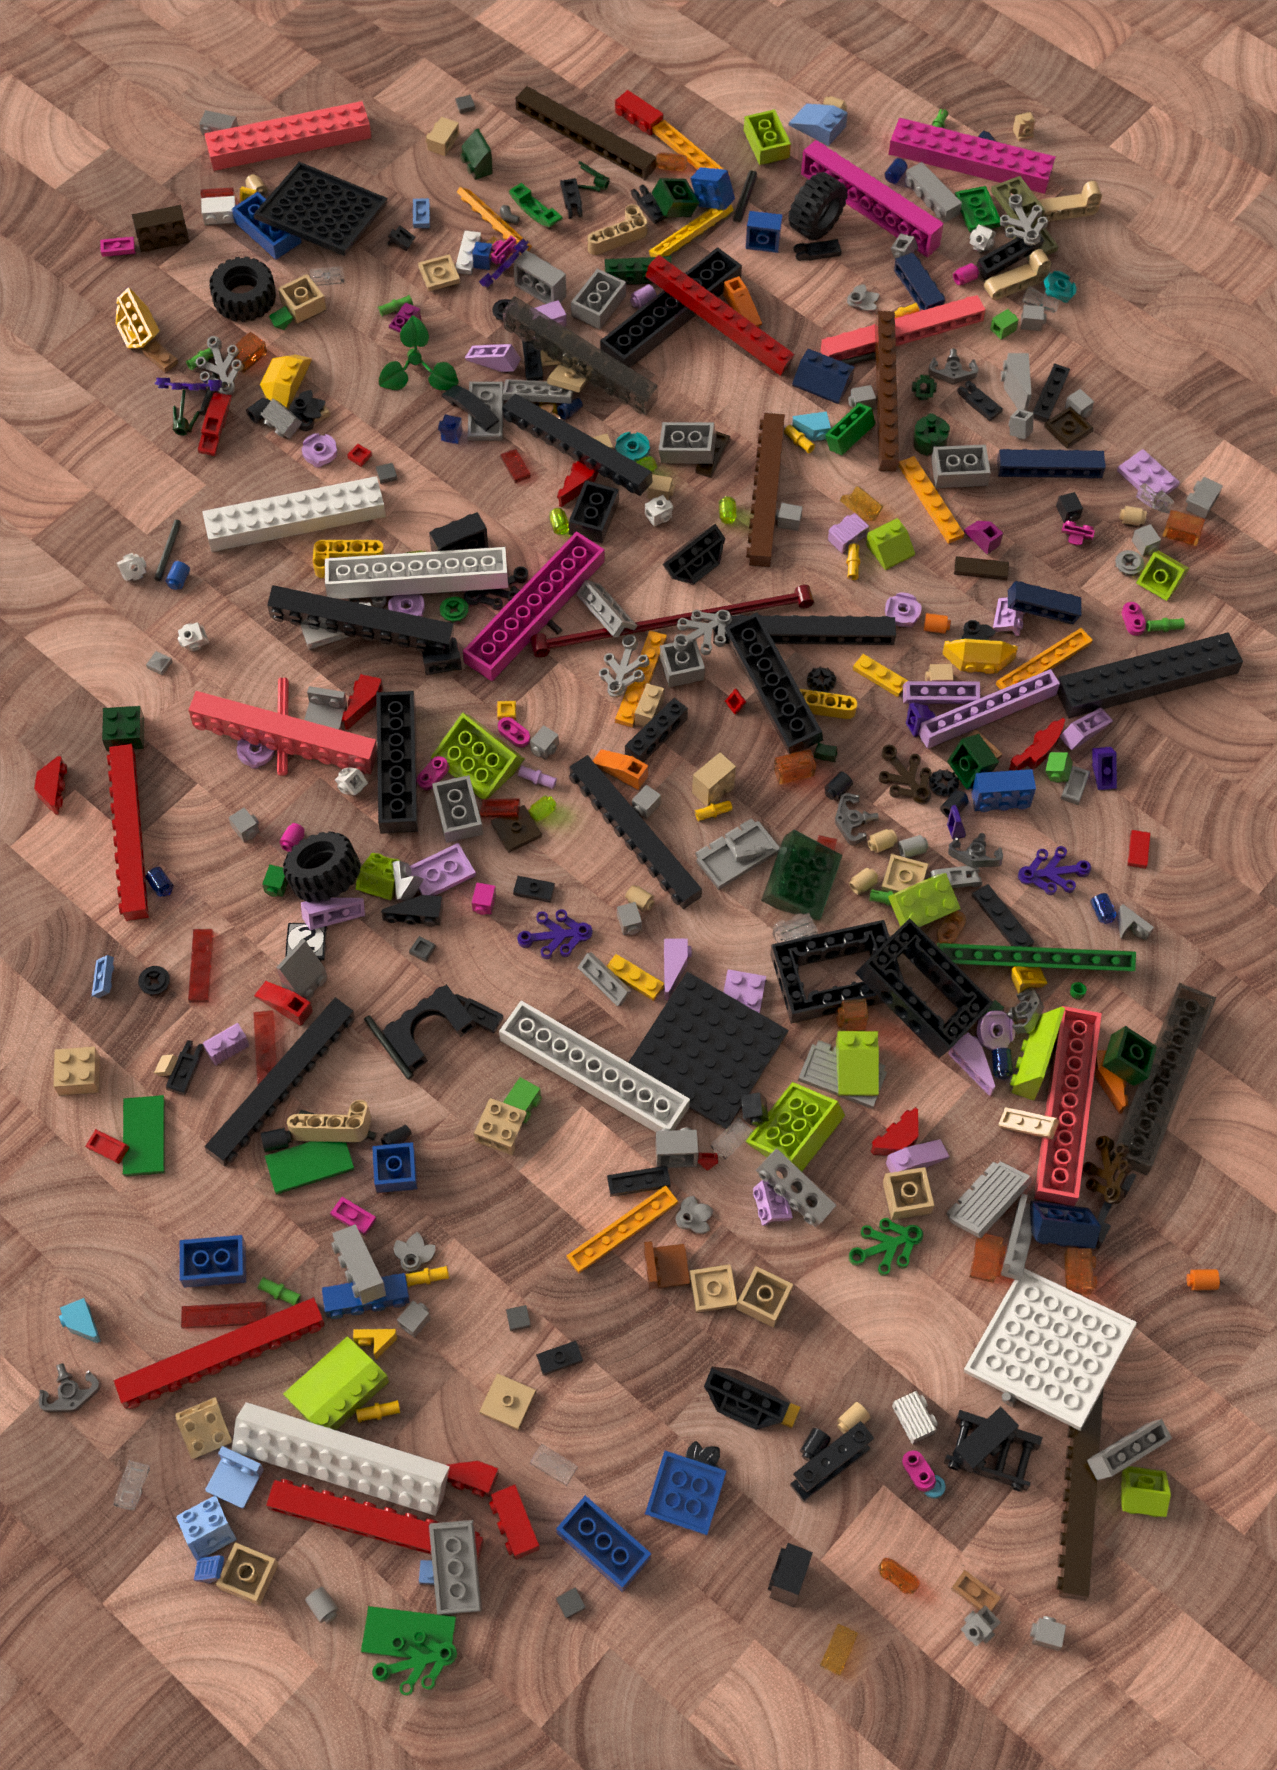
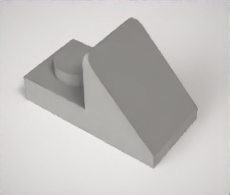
M402 861L393 862L397 900H410L414 897L424 879L418 876H411L412 871L408 863Z
M1124 904L1120 906L1117 913L1120 938L1131 929L1137 937L1143 938L1146 941L1154 927Z

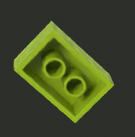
M775 109L744 116V133L759 165L790 158L791 142Z
M946 873L937 874L888 896L900 927L909 918L918 927H921L961 909Z

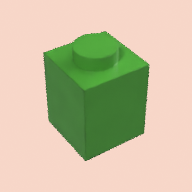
M1006 309L992 318L990 330L1002 340L1017 330L1019 319L1009 309Z
M1050 752L1046 766V773L1050 781H1069L1073 762L1068 752Z

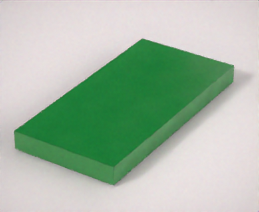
M164 1095L123 1098V1143L129 1146L128 1151L123 1157L124 1177L165 1173Z
M311 1141L265 1156L276 1195L354 1170L346 1142Z
M368 1606L361 1653L411 1659L412 1657L403 1651L395 1650L391 1647V1639L394 1636H401L407 1644L423 1654L433 1653L434 1651L424 1644H417L413 1641V1632L422 1630L426 1633L427 1637L438 1644L443 1642L453 1644L456 1617ZM418 1633L416 1635V1640L421 1641L423 1638V1634ZM401 1639L395 1641V1647L401 1645ZM445 1649L442 1652L443 1658L448 1657V1649Z

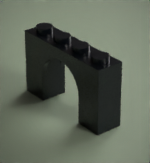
M447 984L438 987L431 996L420 1000L416 1007L405 1011L398 1020L388 1023L385 1029L382 1030L411 1072H414L428 1062L414 1039L415 1029L424 1018L429 1016L445 1018L460 1037L477 1026Z

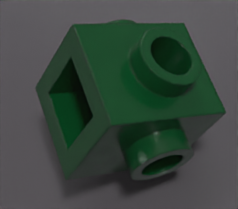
M922 374L920 377H915L911 390L919 400H928L929 397L933 398V393H936L937 383L934 382L933 378H930V375ZM922 383L926 384L925 389L920 388Z

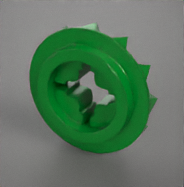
M460 597L446 598L440 605L441 616L444 617L445 621L450 620L452 623L466 618L469 612L467 602ZM457 608L458 612L454 611L451 613V609Z

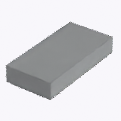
M1072 766L1069 781L1066 782L1061 799L1079 805L1090 771Z

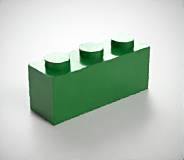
M858 403L825 434L829 450L843 455L876 424L872 408Z

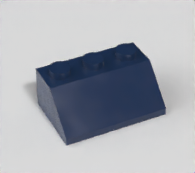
M807 349L799 363L792 386L839 404L853 380L854 367Z
M1031 1200V1233L1037 1242L1041 1244L1054 1243L1062 1247H1067L1068 1245L1076 1246L1080 1249L1096 1248L1101 1225L1089 1208Z

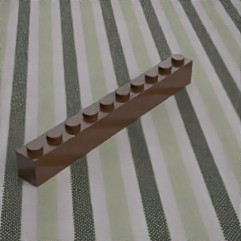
M878 311L875 320L879 471H896L899 463L895 311Z
M764 413V420L760 419L759 430H762V433L758 435V444H761V447H757L756 458H760V460L756 461L755 472H758V475H754L753 485L757 486V489H753L752 500H755V504H751V514L754 515V518H750L749 529H752V533H748V543L751 544V548L747 547L746 558H750L749 565L770 567L785 414Z

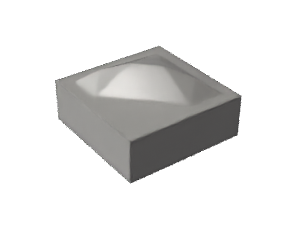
M156 651L146 666L148 669L163 675L172 663V659Z

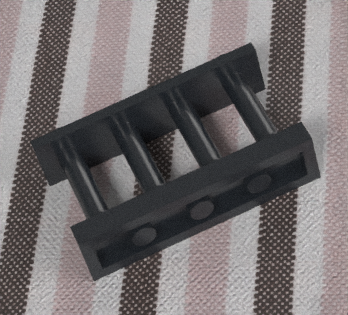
M959 1410L955 1423L959 1424L961 1429L955 1448L967 1438L969 1430L978 1428L987 1418ZM1017 1429L1015 1432L1018 1435L1011 1442L1005 1441L1001 1444L1002 1450L999 1452L995 1470L983 1467L979 1471L974 1469L971 1473L1010 1485L1012 1490L1018 1492L1027 1491L1031 1482L1024 1480L1030 1454L1034 1449H1039L1043 1437ZM1013 1442L1020 1444L1023 1448L1015 1477L1003 1473L1010 1444H1013ZM946 1455L944 1464H947L948 1468L960 1471V1469L967 1471L954 1456Z
M860 1421L794 1472L793 1475L796 1479L790 1483L791 1488L804 1503L869 1452L871 1448L868 1444L875 1438Z

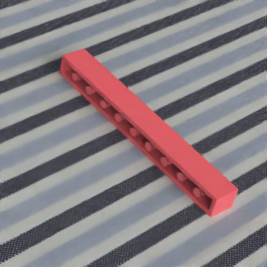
M978 295L896 318V346L984 321L986 309ZM875 324L823 339L821 342V353L839 361L876 352Z

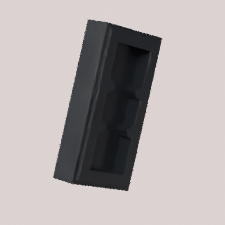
M517 876L513 895L551 903L555 883Z
M576 1341L536 1354L543 1376L583 1362Z

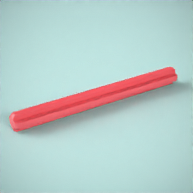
M284 677L278 679V713L288 716L289 682L288 678ZM277 749V774L280 776L287 775L288 754L283 750Z

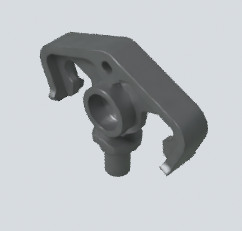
M952 348L950 349V356L947 358L945 369L936 370L935 367L938 366V361L933 357L928 373L935 378L955 384L976 378L979 368L975 359H973L969 363V368L972 371L962 370L957 350Z
M844 793L840 798L835 824L850 845H856L865 841L867 835L866 833H858L857 836H852V828L859 827L863 821L864 825H867L869 821L879 820L878 813L869 814L863 811V814H861L857 810H849L846 802L850 801L856 804L859 802L860 795Z
M980 833L966 851L956 850L961 845L957 837L949 844L948 854L969 867H999L1003 861L1001 847L994 852L996 858L986 856V835L984 833Z
M1029 987L1019 994L1017 993L1016 996L1021 1002L1015 1008H1010V1011L1006 1013L1009 1019H1012L1014 1022L1019 1021V1019L1028 1018L1025 1024L1012 1025L1017 1034L1028 1033L1033 1030L1045 1007L1040 996L1033 987Z
M64 1363L56 1366L59 1374L56 1381L61 1383L58 1387L59 1398L54 1403L48 1404V1392L40 1390L39 1406L45 1412H76L100 1390L101 1384L88 1370L85 1378L86 1381L91 1382V1388L80 1390L78 1384L70 1380L73 1378L72 1374L66 1371Z

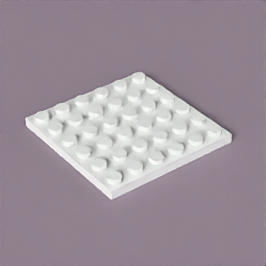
M1024 1268L1021 1281H1013L965 1366L964 1373L1004 1393L1007 1392L1012 1397L1081 1431L1130 1339L1137 1322Z

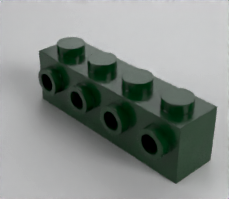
M671 256L663 257L672 264ZM656 257L604 259L605 272L625 281L626 285L655 284L646 277L649 264Z

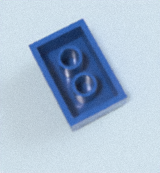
M1033 769L976 773L971 791L974 811H1005L1014 808L1026 809L1031 807L1036 791Z
M243 1235L180 1240V1282L182 1286L188 1288L246 1283V1242Z

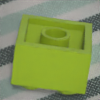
M898 518L867 534L866 546L885 570L915 556L908 531Z
M1155 551L1136 583L1168 601L1190 568L1161 551Z
M1133 1466L1123 1469L1121 1480L1122 1510L1130 1514L1139 1513L1151 1517H1167L1171 1493L1166 1471Z

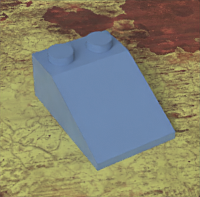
M806 104L789 122V126L829 146L845 129L848 112L833 105Z

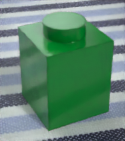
M269 864L262 883L264 892L269 896H284L288 881L283 873V867Z

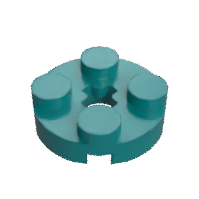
M1061 271L1049 273L1044 280L1045 293L1049 297H1054L1064 303H1068L1076 294L1077 288L1074 282L1071 283L1069 281L1070 277Z
M625 432L617 438L615 451L639 463L645 460L650 453L649 440L640 432H636V434ZM629 446H636L635 449H629Z

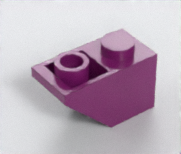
M405 303L389 324V329L400 333L402 327L411 316H415L422 321L420 308Z
M976 521L964 529V532L986 554H989L1001 545L1003 533L992 522Z

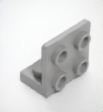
M309 686L307 691L309 705L304 720L340 730L343 712L347 706L345 692Z

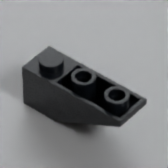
M421 895L381 910L383 921L388 923L405 922L408 925L424 924L429 927L440 926L443 899L442 896Z

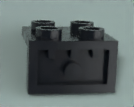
M453 638L451 650L446 654L436 655L431 651L422 652L426 675L462 670L456 638Z

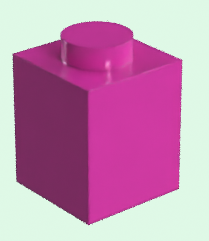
M476 883L472 899V911L480 915L492 914L496 898V887L494 885Z

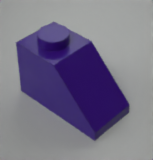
M910 703L906 725L912 735L916 737L919 736L921 723L936 716L927 705Z
M1111 747L1092 748V767L1097 789H1116L1117 752Z

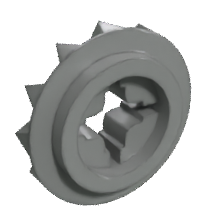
M1122 551L1115 559V567H1118L1119 572H1124L1125 575L1132 574L1134 576L1136 573H1140L1144 567L1142 556L1135 551ZM1133 561L1132 565L1126 566V562L1130 563Z

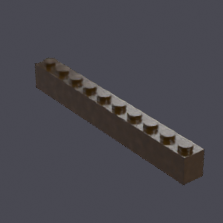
M526 86L515 97L516 110L637 177L646 180L656 170V157L653 154L635 146L626 139L615 135L613 132L604 129L536 90Z
M1103 1389L1081 1431L1069 1425L1067 1437L1071 1438L1070 1446H1067L1066 1459H1069V1467H1066L1064 1472V1480H1067V1489L1064 1488L1063 1502H1066L1065 1510H1062L1061 1514L1064 1532L1060 1533L1059 1545L1063 1547L1062 1554L1058 1556V1567L1061 1568V1574L1057 1576L1056 1590H1059V1597L1086 1601L1089 1598L1097 1479L1087 1460L1099 1453Z

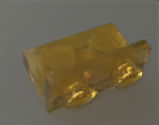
M856 486L852 494L843 495L839 500L865 522L875 521L883 508V505L860 486Z

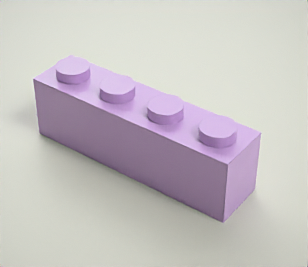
M906 681L903 685V704H968L980 699V682Z

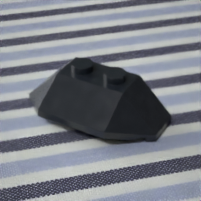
M714 524L672 553L662 565L673 580L693 585L720 564L723 544L726 538L718 526Z
M712 1366L704 1385L718 1413L755 1430L782 1423L791 1403L775 1387L736 1369Z

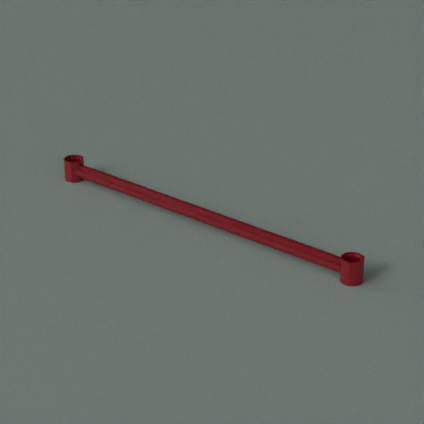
M804 584L796 587L795 593L700 611L716 614L719 610H726L730 615H736L798 603L800 608L805 609L814 604V599L810 586ZM692 612L635 622L637 625L635 630L624 628L619 636L677 626L680 618L692 621ZM606 628L548 639L545 634L538 633L533 635L530 641L534 656L541 658L550 653L549 649L612 638L613 636Z

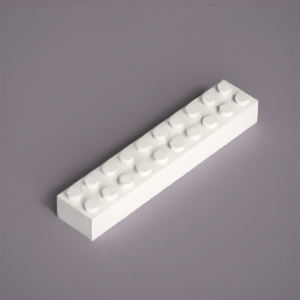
M377 476L202 511L211 552L386 517Z
M505 547L325 558L327 597L346 599L508 588Z
M523 1001L519 1002L499 1031L500 1041L654 1132L661 1129H671L674 1131L689 1109L690 1099Z
M247 1402L236 1417L232 1451L434 1516H436L444 1499L450 1466Z

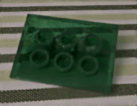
M795 829L783 838L761 901L778 910L819 921L842 854Z

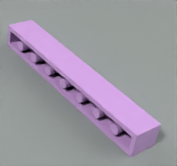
M1050 669L922 722L919 736L926 748H931L1055 696L1060 683Z

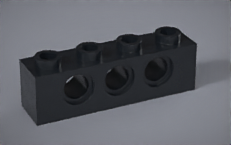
M1041 236L1040 242L1036 245H1027L1024 239L1019 237L1013 239L978 259L976 266L984 281L1029 256L1035 250L1041 249L1044 239Z
M673 698L625 745V755L632 756L644 763L688 720V708L676 698Z

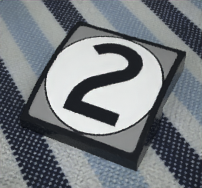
M288 923L285 957L304 939L318 959L325 961L328 927L310 930L306 923Z

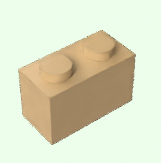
M441 117L434 124L431 133H428L426 137L428 150L446 156L460 135L459 123Z
M646 684L635 711V725L644 727L659 713L664 701V688Z

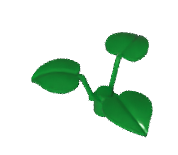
M411 316L400 331V340L404 346L414 348L408 351V360L403 368L398 361L389 362L384 366L379 376V386L391 390L404 388L408 382V374L405 372L408 365H418L420 363L432 373L428 378V382L433 388L448 390L452 386L458 385L459 380L451 364L439 362L432 370L422 360L417 346L424 347L427 345L429 333L422 321L415 316Z

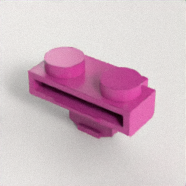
M510 236L505 242L501 240L496 241L492 246L494 253L491 254V261L496 265L503 264L507 257L516 251L514 249L517 245L516 238Z
M1066 521V523H1063L1061 533L1069 535L1068 542L1071 545L1079 546L1082 545L1083 538L1092 540L1095 530L1088 525H1083L1082 528L1076 526L1074 522Z

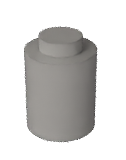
M921 835L898 842L900 855L905 858L924 854L928 848L927 839Z
M324 1587L316 1589L305 1599L320 1623L324 1621L329 1623L337 1617L338 1607Z

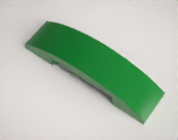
M520 183L509 190V194L518 206L539 224L550 227L563 219V216L556 210L546 208L532 196V191L524 184Z

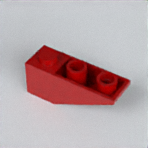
M580 461L574 462L570 475H567L565 478L563 489L558 491L559 507H563L578 497L585 480L595 482L599 473L589 469Z
M360 674L359 679L355 681L353 696L350 695L348 709L343 712L342 716L346 730H349L377 705V692L383 691L381 678Z
M265 981L254 995L255 998L299 1026H302L313 1012L311 1003L291 990Z
M480 1461L447 1464V1466H450L447 1482L452 1483V1487L462 1491L464 1488L471 1490V1494L479 1498L484 1496L490 1497L499 1475L498 1468Z

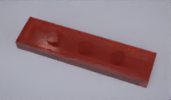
M193 929L189 1003L209 1002L213 929Z
M273 1010L253 1012L257 1085L277 1064Z
M266 1302L182 1306L181 1327L182 1329L248 1325L266 1317L267 1304Z

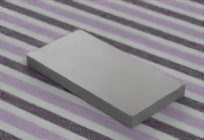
M506 379L502 400H509L516 393L531 402L571 404L573 391L547 384V381Z
M469 382V391L488 406L499 422L485 431L468 414V441L503 440L502 394L504 382Z
M474 1520L430 1523L429 1532L437 1615L481 1611L482 1603Z

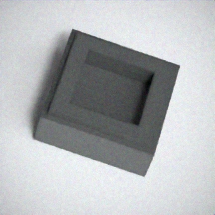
M471 95L455 98L460 114L475 110V104Z
M393 463L376 466L380 484L397 480Z
M419 936L409 950V954L427 962L435 950L436 944Z
M526 1305L506 1309L510 1331L531 1327Z
M576 1588L556 1597L566 1619L586 1609Z

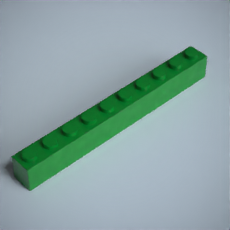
M937 943V946L955 964L1135 971L1136 969L1135 951Z

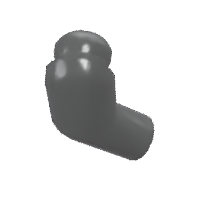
M508 205L501 206L500 214L502 219L518 225L520 217L512 215Z

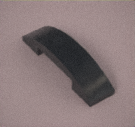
M454 385L441 394L450 404L454 405L456 403L474 418L475 423L485 431L499 422L498 418L484 402L461 386Z
M1134 1173L1126 1177L1121 1187L1124 1191V1198L1137 1176ZM1106 1201L1103 1203L1097 1217V1221L1101 1225L1096 1244L1097 1249H1100L1111 1227L1104 1220L1113 1204H1109Z

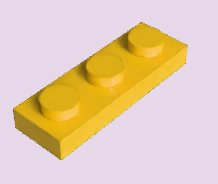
M862 654L853 665V671L896 697L901 695L903 685L908 681L865 654Z
M615 954L606 966L623 983L652 1001L656 999L664 988L662 981L618 954Z

